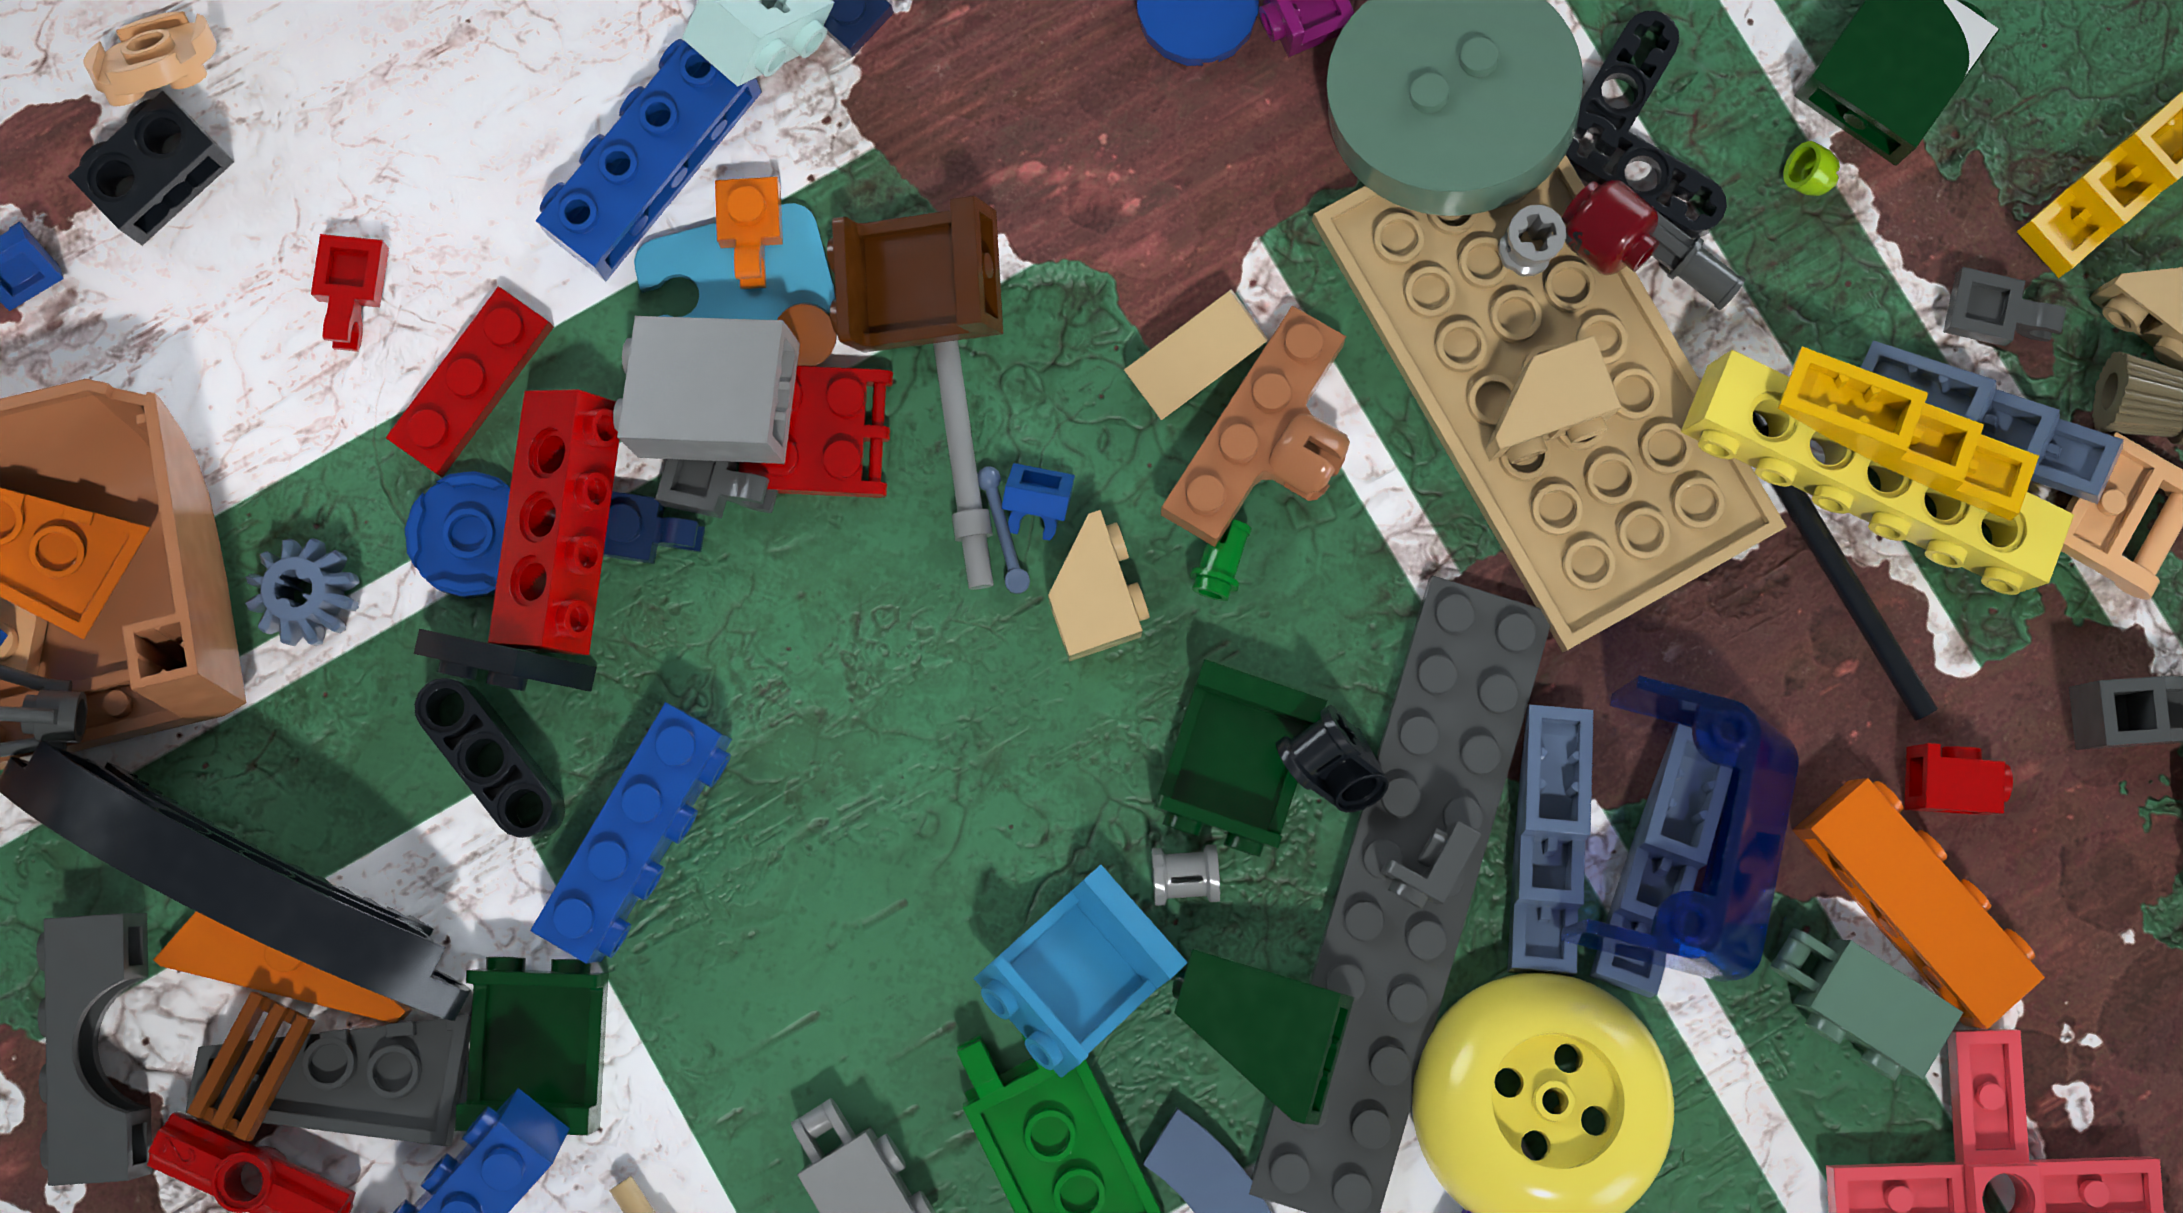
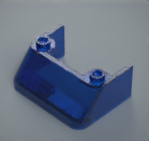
M1639 675L1612 693L1610 706L1692 727V738L1698 752L1713 764L1733 769L1708 857L1702 892L1681 891L1665 898L1656 909L1650 935L1586 919L1563 927L1560 940L1720 982L1743 979L1756 970L1763 955L1799 767L1797 750L1786 735L1739 701Z

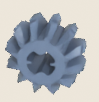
M311 538L304 545L303 549L293 539L283 540L281 558L268 551L259 554L261 563L268 570L264 576L256 573L246 576L247 583L260 588L261 593L251 597L245 604L250 611L264 613L258 624V628L263 633L271 635L279 631L280 642L290 646H296L302 637H304L308 644L318 646L322 645L324 641V626L339 634L346 631V625L338 616L341 608L347 611H356L359 608L358 601L344 596V592L354 588L360 581L356 574L341 572L347 562V557L343 553L334 550L326 554L325 543ZM301 581L312 584L311 595L303 594V597L307 599L305 604L294 601L295 590L303 591L299 586Z

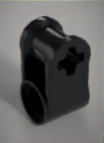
M1328 705L1320 711V720L1291 739L1284 736L1275 742L1281 760L1296 781L1305 789H1312L1336 806L1339 811L1349 813L1364 810L1377 803L1388 790L1389 782L1364 734L1359 728H1356L1347 721L1341 712L1332 705Z

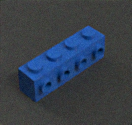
M682 39L675 40L666 49L659 61L658 67L660 70L645 88L639 86L626 97L619 110V120L605 136L599 134L587 144L579 159L580 167L566 184L559 182L553 186L545 195L539 207L541 214L535 221L545 234L605 282L762 93L756 78L737 87Z
M665 702L530 931L586 964L602 962L605 955L612 958L630 931L631 923L627 922L626 919L639 898L643 901L647 900L660 881L665 867L659 863L672 841L679 844L694 823L698 810L694 809L693 805L705 785L712 788L723 774L731 757V754L726 752V749L732 739L681 709Z
M517 1088L497 1112L488 1106L476 1118L462 1137V1140L468 1144L455 1159L446 1153L435 1164L420 1185L426 1191L413 1205L405 1199L393 1213H509L553 1164L570 1128Z

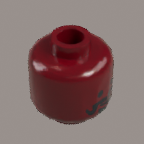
M1619 180L1607 181L1602 185L1596 181L1589 183L1572 200L1562 216L1563 222L1567 225L1565 243L1568 248L1602 275L1615 274L1626 266L1633 272L1637 271L1647 262L1659 245V241L1652 236L1659 221L1657 211Z

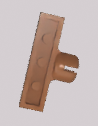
M1291 306L1162 505L1161 516L1215 547L1253 487L1261 480H1273L1307 501L1317 500L1330 487L1328 482L1331 476H1336L1341 469L1350 441L1345 433L1313 416L1306 404L1343 348L1346 336L1298 308Z

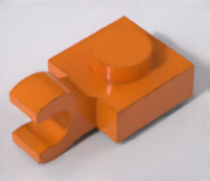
M778 177L715 180L717 242L720 248H735V278L740 279L741 289L766 288L764 246L783 245L781 184Z

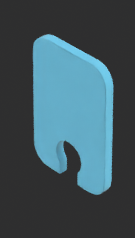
M796 203L782 205L783 245L764 246L766 288H740V279L735 278L734 271L735 248H720L717 242L716 222L652 239L638 249L634 259L635 272L642 293L661 288L666 281L672 278L683 277L696 284L699 290L697 306L691 313L682 317L777 320L784 310L798 303L816 304L830 314L831 302L836 299L832 277L816 220L811 211L805 206ZM662 315V316H658V317H672V316Z

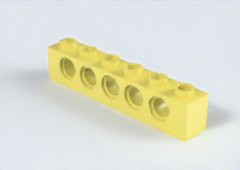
M1730 350L1707 365L1681 429V433L1698 440V446L1704 452L1722 459L1735 458L1756 468L1755 474L1768 483L1784 487L1792 485L1812 495L1813 503L1824 510L1839 514L1850 513L1869 522L1868 528L1883 538L1895 541L1906 540L1925 549V556L1937 564L1951 568L1963 567L1981 576L1982 584L1993 591L2017 595L2020 592L2050 582L2074 514L2027 492L2020 513L2010 521L1947 496L1877 464L1779 410L1778 406L1789 379L1788 376L1735 350ZM1753 412L1760 414L1767 422L1769 428L1768 437L1756 429L1753 423ZM1811 439L1822 447L1825 455L1824 464L1813 456L1810 448ZM1868 467L1878 474L1881 482L1880 491L1870 483L1867 474ZM1925 494L1936 505V518L1928 512L1925 506ZM1982 522L1989 527L1992 533V545L1983 536Z

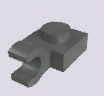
M1962 267L1955 274L1943 333L2006 346L2013 341L2016 331L2026 338L2049 342L2052 333L2060 334L2062 332L2066 308L2055 304L2022 299L2025 280Z
M667 459L655 500L664 507L722 519L727 501L755 511L772 513L778 491L767 489L769 479L766 477L735 472L738 462Z

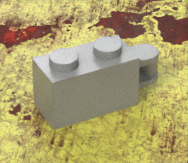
M832 1098L791 1122L797 1139L812 1162L797 1175L819 1213H935L924 1193L920 1190L912 1195L898 1173L906 1168V1164L890 1136L886 1133L878 1138L871 1126L855 1135ZM834 1127L843 1144L824 1154L816 1138Z

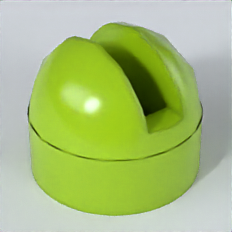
M1813 141L1804 142L1796 147L1788 157L1783 171L1784 182L1788 187L1804 195L1820 196L1826 194L1837 185L1839 177L1836 172L1840 169L1839 160L1829 149Z

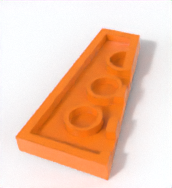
M0 487V597L84 640L152 527Z

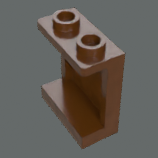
M974 195L950 199V210L875 222L856 223L846 216L832 219L833 237L829 239L827 244V258L829 266L835 274L836 299L830 305V319L833 330L841 343L866 353L1003 334L997 212Z

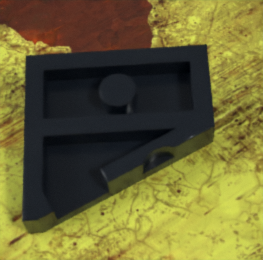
M419 629L413 653L439 659L437 670L439 673L476 680L478 669L480 668L489 670L487 684L520 691L526 690L527 681L530 679L591 692L597 669L594 666Z

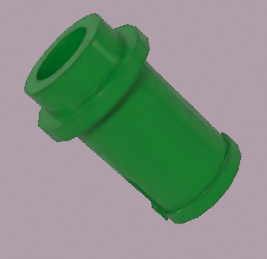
M1233 519L1231 526H1228L1215 547L1206 543L1199 567L1192 568L1190 577L1194 579L1192 590L1195 593L1214 600L1228 601L1230 592L1238 590L1240 583L1235 579V575L1247 537L1251 533L1252 528L1249 525Z

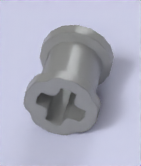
M1529 205L1519 210L1511 219L1505 235L1498 244V253L1503 265L1522 277L1535 276L1543 272L1547 268L1549 261L1563 248L1566 239V226L1557 212L1544 205ZM1525 231H1528L1531 240L1542 239L1544 244L1539 251L1535 250L1532 242H1521L1520 238Z
M1206 845L1203 852L1164 854L1162 848L1151 849L1155 906L1165 905L1167 899L1202 896H1206L1209 902H1220V877L1216 845Z

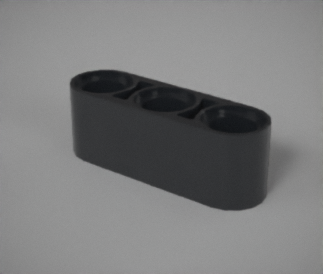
M449 678L435 679L425 684L419 691L414 704L415 716L420 726L497 825L507 834L518 838L540 839L555 833L561 826L565 816V803L559 791L484 695L471 685ZM452 693H459L464 701L463 715L457 723L445 726L439 717L441 702L446 696ZM496 742L503 751L504 761L497 773L486 777L478 767V756L485 745ZM535 792L543 802V814L535 825L527 828L520 823L516 808L519 800L525 794Z

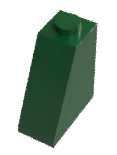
M1192 949L1190 959L1187 961L1188 963L1174 978L1172 995L1178 999L1174 1013L1291 1120L1302 1124L1319 1125L1355 997Z

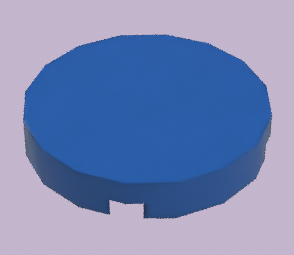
M1137 0V18L1141 24V30L1146 41L1164 58L1185 66H1203V63L1214 62L1218 59V62L1232 57L1249 40L1259 12V0Z
M476 471L449 474L436 481L438 484L430 487L425 494L422 493L412 505L405 526L407 554L420 575L441 592L465 599L492 596L496 590L510 486L498 477Z

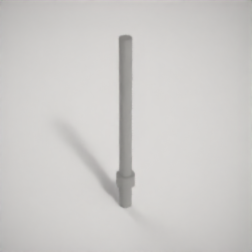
M958 340L934 343L933 347L957 505V513L952 514L955 541L962 542L969 590L985 589L994 586L987 538L993 536L989 510L982 508Z

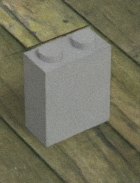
M635 316L632 338L626 339L622 350V365L626 374L623 398H619L616 401L613 412L614 429L618 431L617 438L638 458L785 464L800 349L799 341L783 320Z

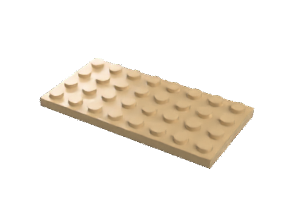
M1566 155L1549 177L1528 194L1505 206L1471 215L1440 216L1409 210L1382 198L1368 187L1363 186L1314 213L1312 222L1535 606L1541 609L1550 624V632L1562 652L1573 648L1787 527L1750 465L1735 458L1722 459L1712 456L1699 448L1698 440L1681 433L1701 381L1636 272H1633L1626 266L1615 274L1602 275L1568 248L1565 242L1563 248L1549 261L1547 268L1535 276H1519L1513 270L1507 269L1503 265L1498 253V244L1505 235L1511 219L1519 210L1529 205H1544L1552 208L1562 218L1572 200L1585 188ZM1525 231L1520 238L1522 243L1532 242L1536 251H1539L1544 244L1542 239L1531 240L1528 231ZM1595 335L1622 407L1605 421L1608 430L1576 443L1570 442L1568 434L1545 441L1546 452L1519 463L1511 464L1508 455L1489 461L1485 448L1520 373L1535 355Z

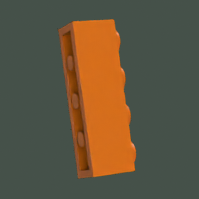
M1869 778L1847 781L1792 831L1939 997L1963 1012L1959 1019L1960 1022L1968 1027L1989 1029L2045 978L2031 962L2035 958V953L2022 937L2011 929L2006 928L2003 930L1988 914L1987 911L1991 908V904L1974 884L1966 879L1959 881L1943 863L1947 859V854L1941 845L1925 831L1918 830L1916 832L1903 818L1900 812L1904 807L1891 789L1880 781L1872 783Z

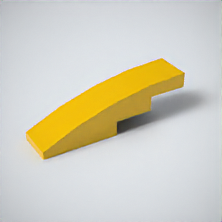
M2183 90L2017 231L2058 278L2073 269L2106 238L2124 226L2163 190L2183 176Z
M1803 346L1801 347L1780 400L1779 410L1877 464L1947 496L2010 521L2020 513L2039 455L1981 434L1984 424L1925 403L1928 392Z

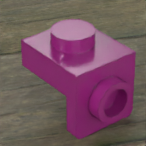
M1264 0V5L1259 7L1260 18L1268 37L1272 42L1281 41L1288 58L1338 37L1343 27L1355 13L1349 0Z

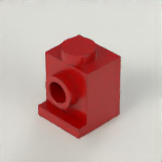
M1925 743L1906 748L1904 810L1980 816L2004 813V802L2010 799L2013 788L2012 770L2008 764H2005V761L1982 760V749L1975 747L1945 746L1942 747L1941 752V744Z

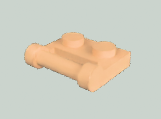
M2114 432L2109 435L2124 439L2122 452L2098 504L2072 496L2065 510L2074 514L2061 551L2114 581L2115 585L2123 592L2139 599L2150 600L2160 583L2156 574L2183 527V469L2120 433ZM2160 488L2164 490L2168 499L2132 562L2122 556V553L2155 493Z

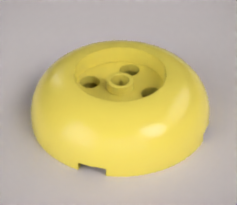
M1535 972L1510 975L1488 982L1460 998L1443 1014L1435 1024L1433 1032L1423 1049L1415 1073L1412 1113L1416 1136L1429 1168L1447 1193L1465 1210L1471 1213H1625L1651 1186L1667 1156L1674 1125V1097L1664 1057L1647 1027L1633 1011L1607 991L1589 982L1562 974ZM1563 1044L1572 1046L1577 1053L1576 1070L1572 1073L1563 1072L1555 1064V1051ZM1504 1068L1512 1069L1516 1072L1521 1082L1516 1095L1510 1098L1504 1097L1495 1088V1077ZM1546 1091L1547 1093L1554 1091L1558 1096L1559 1104L1554 1108V1114L1549 1113L1543 1106L1542 1098ZM1590 1106L1595 1107L1604 1115V1131L1597 1136L1587 1133L1581 1123L1584 1110ZM1529 1131L1539 1132L1546 1139L1547 1152L1540 1160H1531L1522 1151V1138Z

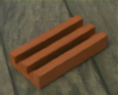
M251 991L186 1113L196 1118L204 1119L221 1130H227L233 1133V1136L243 1141H253L316 1020L265 995ZM264 1011L267 1012L268 1015L218 1109L213 1107ZM283 1021L292 1024L242 1120L234 1117L236 1109L263 1062Z

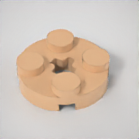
M184 11L167 12L140 19L116 30L121 42L112 46L106 52L101 42H97L86 53L83 64L96 90L105 94L109 104L112 106H124L142 98L146 91L168 84L173 89H184L201 82L207 76V71L203 64L214 54L217 43L203 15L197 14L195 23H189Z

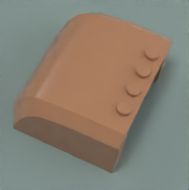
M81 379L1 398V488L152 527L84 640L50 622L47 623L38 676L47 679L71 680L72 691L84 692L87 697V723L83 739L78 744L67 743L66 751L73 753L223 717L246 704L228 582L210 495L197 458L187 438L161 398L155 393L147 392L145 395L117 389L109 383L91 379ZM0 680V706L22 707L26 695H38L39 691ZM0 721V743L34 737V734H24L22 732L21 722ZM34 752L0 757V770L5 768L10 757L30 761Z

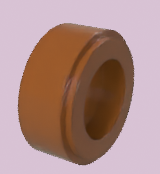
M798 303L788 307L778 317L777 320H783L800 343L797 366H816L830 356L835 347L837 335L833 330L830 314L825 309L812 303Z

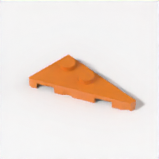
M197 911L153 959L161 967L390 1023H398L404 1020L412 1011L408 1005L315 968L241 934Z

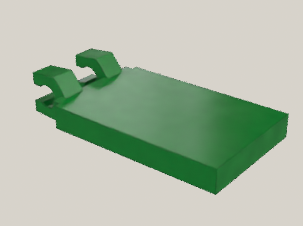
M981 1034L957 1046V1054L974 1086L964 1092L968 1101L963 1103V1110L1014 1213H1162L1086 1059L1061 1078L1054 1070L1045 1069L1033 1058L999 1074Z

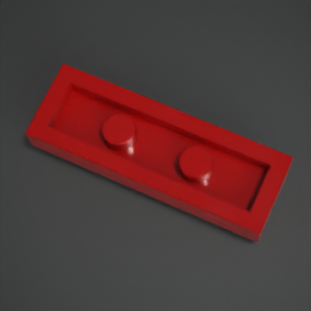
M498 286L391 429L386 439L443 478L554 326L544 317Z

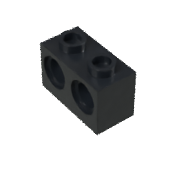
M163 90L154 99H148L138 104L129 113L127 123L107 141L99 142L89 148L81 157L79 166L68 175L77 187L121 232L142 246L234 163L232 158ZM181 133L179 145L173 151L162 154V147L166 139L173 134ZM134 175L131 189L126 194L116 197L115 192L118 183L123 178Z

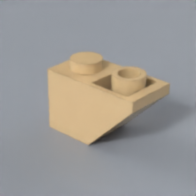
M2183 267L2123 273L2093 292L2089 299L2103 309L2104 317L2112 325L2123 331L2134 332L2153 347L2155 356L2162 363L2183 371Z
M1595 335L1535 355L1520 373L1485 448L1489 461L1508 455L1511 464L1519 463L1546 452L1545 441L1568 434L1570 442L1576 443L1608 430L1605 421L1622 407Z
M1101 510L1088 514L1048 594L1049 604L1069 662L1141 638L1143 630L1140 621L1150 618L1138 582L1127 585L1119 561L1128 559L1129 556L1117 522L1106 526Z

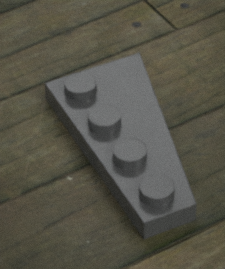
M459 1015L455 1021L443 1018L417 1022L409 1021L385 1024L384 1026L351 1030L342 1029L308 1035L262 1123L438 1146H452L456 1121V1105L460 1100L470 1044L472 1015ZM276 1037L272 1041L263 1062L236 1109L234 1117L242 1120L285 1037ZM254 1040L247 1042L213 1107L218 1109ZM223 1044L198 1047L185 1113Z

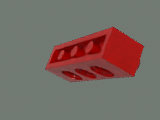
M579 389L524 391L488 643L538 653L589 655L619 447L618 431L614 429L613 412L616 401Z

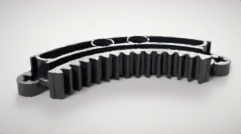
M41 740L30 761L10 757L0 775V793L66 840L167 897L275 950L355 985L450 1021L456 1020L471 991L462 982L435 970L446 947L434 942L430 937L434 929L428 924L411 915L407 917L389 906L387 908L383 907L368 897L362 898L345 887L331 884L321 876L307 873L300 866L282 861L275 854L258 849L257 845L235 837L234 833L214 826V822L196 816V812L177 805V801L163 796L161 791L150 787L149 783L138 779L136 774L107 762L103 768L93 760L84 759Z

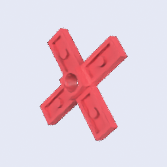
M2017 1029L1953 1030L1947 1039L1955 1162L1826 1165L1829 1213H1986L1982 1201L1984 1189L1992 1178L2004 1173L2013 1182L2016 1193L2014 1205L2009 1213H2164L2160 1159L2141 1156L2029 1160L2021 1031Z

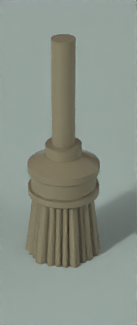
M2120 351L2113 352L2099 375L2100 379L2095 384L2096 393L2094 395L2095 400L2092 413L2095 429L2102 433L2118 432L2120 434L2167 437L2172 444L2183 445V371Z

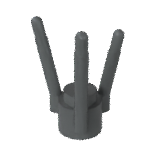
M0 664V680L39 691L38 695H26L22 707L0 706V721L21 722V729L24 734H34L33 738L1 742L0 757L35 752L41 740L51 746L64 750L67 749V743L78 744L82 741L88 712L87 697L84 692L72 691L71 680L47 679Z

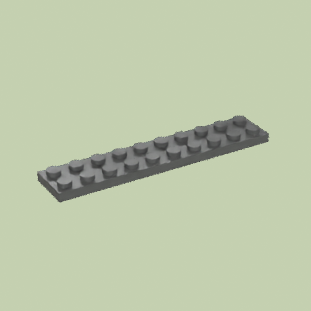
M1433 575L1428 580L1376 755V759L1389 782L1388 790L1377 803L1359 812L1309 984L1355 997L1319 1125H1309L1293 1121L1273 1103L1251 1176L1253 1182L1249 1195L1306 1213L1381 1212L1412 1105L1415 1073L1423 1049L1435 1026L1550 630V624L1540 608ZM1460 821L1482 834L1444 904H1435L1427 900L1423 909H1420L1388 891L1393 880L1380 873L1385 862L1393 860L1422 876L1426 866L1419 863L1418 858L1436 827L1446 832L1451 823Z

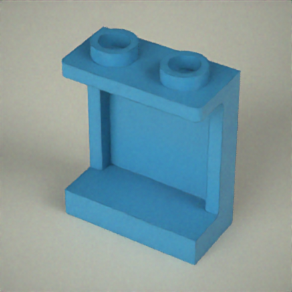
M1099 865L973 979L982 988L981 996L990 1010L1002 1019H1009L1026 1038L1025 1046L1032 1058L1045 1069L1054 1070L1061 1078L1079 1066L1102 1040L1155 990L1176 975L1188 962L1106 869Z

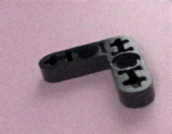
M1643 11L1635 15L1627 23L1582 98L1577 128L1574 134L1575 138H1573L1566 156L1579 178L1585 182L1591 183L1596 181L1602 185L1607 181L1619 180L1690 238L1702 237L1708 234L1724 217L1727 203L1722 188L1714 180L1629 132L1674 56L1679 44V30L1671 18L1658 11ZM1648 31L1654 32L1659 36L1655 44L1657 48L1651 50L1640 69L1635 65L1629 64L1641 44L1639 37H1643ZM1610 79H1620L1628 83L1634 92L1633 104L1619 109L1610 106L1602 96L1601 88L1603 83ZM1588 132L1598 138L1595 148L1599 152L1593 151L1585 158L1577 153L1580 144L1577 139L1584 138ZM1618 147L1625 151V153L1614 165L1612 173L1609 174L1603 169ZM1634 161L1648 163L1657 174L1656 187L1650 191L1643 192L1633 189L1625 179L1626 166ZM1671 179H1673L1679 185L1672 192L1673 195L1663 205L1657 199L1669 187ZM1694 195H1698L1705 200L1702 210L1706 214H1701L1694 221L1685 215L1688 205L1684 201H1689Z

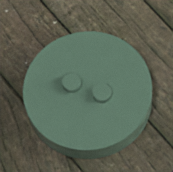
M1368 0L1351 16L1338 36L1330 56L1327 74L1328 114L1331 133L1338 152L1348 168L1366 187L1382 198L1409 210L1440 216L1471 215L1490 211L1520 199L1545 181L1562 161L1572 143L1577 128L1583 89V68L1576 40L1565 20L1546 0Z

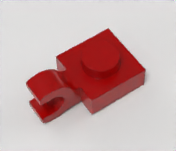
M320 234L311 295L318 302L328 303L323 323L322 338L326 341H333L332 348L334 350L359 352L363 335L361 306L378 308L381 306L389 247L383 240Z

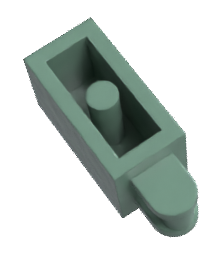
M1793 928L1778 955L1770 965L1774 972L1801 989L1792 1004L1809 1015L1805 1022L1808 1028L1837 1045H1840L1844 1038L1865 1051L1860 1058L1861 1062L1893 1081H1896L1899 1074L1924 1079L1963 1014L1961 1010L1852 940L1831 939L1826 946L1809 934ZM1811 953L1819 960L1810 975L1807 976L1800 969Z

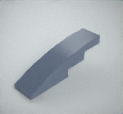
M1874 340L1861 366L1862 369L1928 392L1925 403L1984 424L1982 435L2039 455L2031 481L2095 504L2099 503L2123 449L2124 439L2060 419L2059 409L1997 390L1996 380Z
M1531 704L1527 707L1514 838L1507 972H1544L1571 977L1577 973L1578 909L1584 904L1585 840L1591 835L1593 710Z
M1681 724L1675 726L1631 843L1605 922L1590 977L1648 998L1658 994L1674 934L1683 928L1698 870L1707 865L1740 745Z

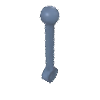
M984 467L977 473L979 487L986 491L1008 573L1005 576V586L1011 593L1021 594L1029 588L1030 578L1026 571L1020 569L1005 512L1002 509V501L998 491L1001 475L994 467Z

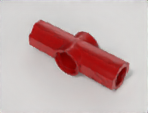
M180 1111L170 1115L167 1122L158 1130L148 1151L149 1160L147 1166L214 1196L219 1205L231 1212L350 1213L354 1206L355 1191L289 1162L286 1156L276 1148L269 1146L256 1147ZM247 1162L258 1167L262 1174L263 1185L258 1195L248 1192L242 1184L241 1173Z

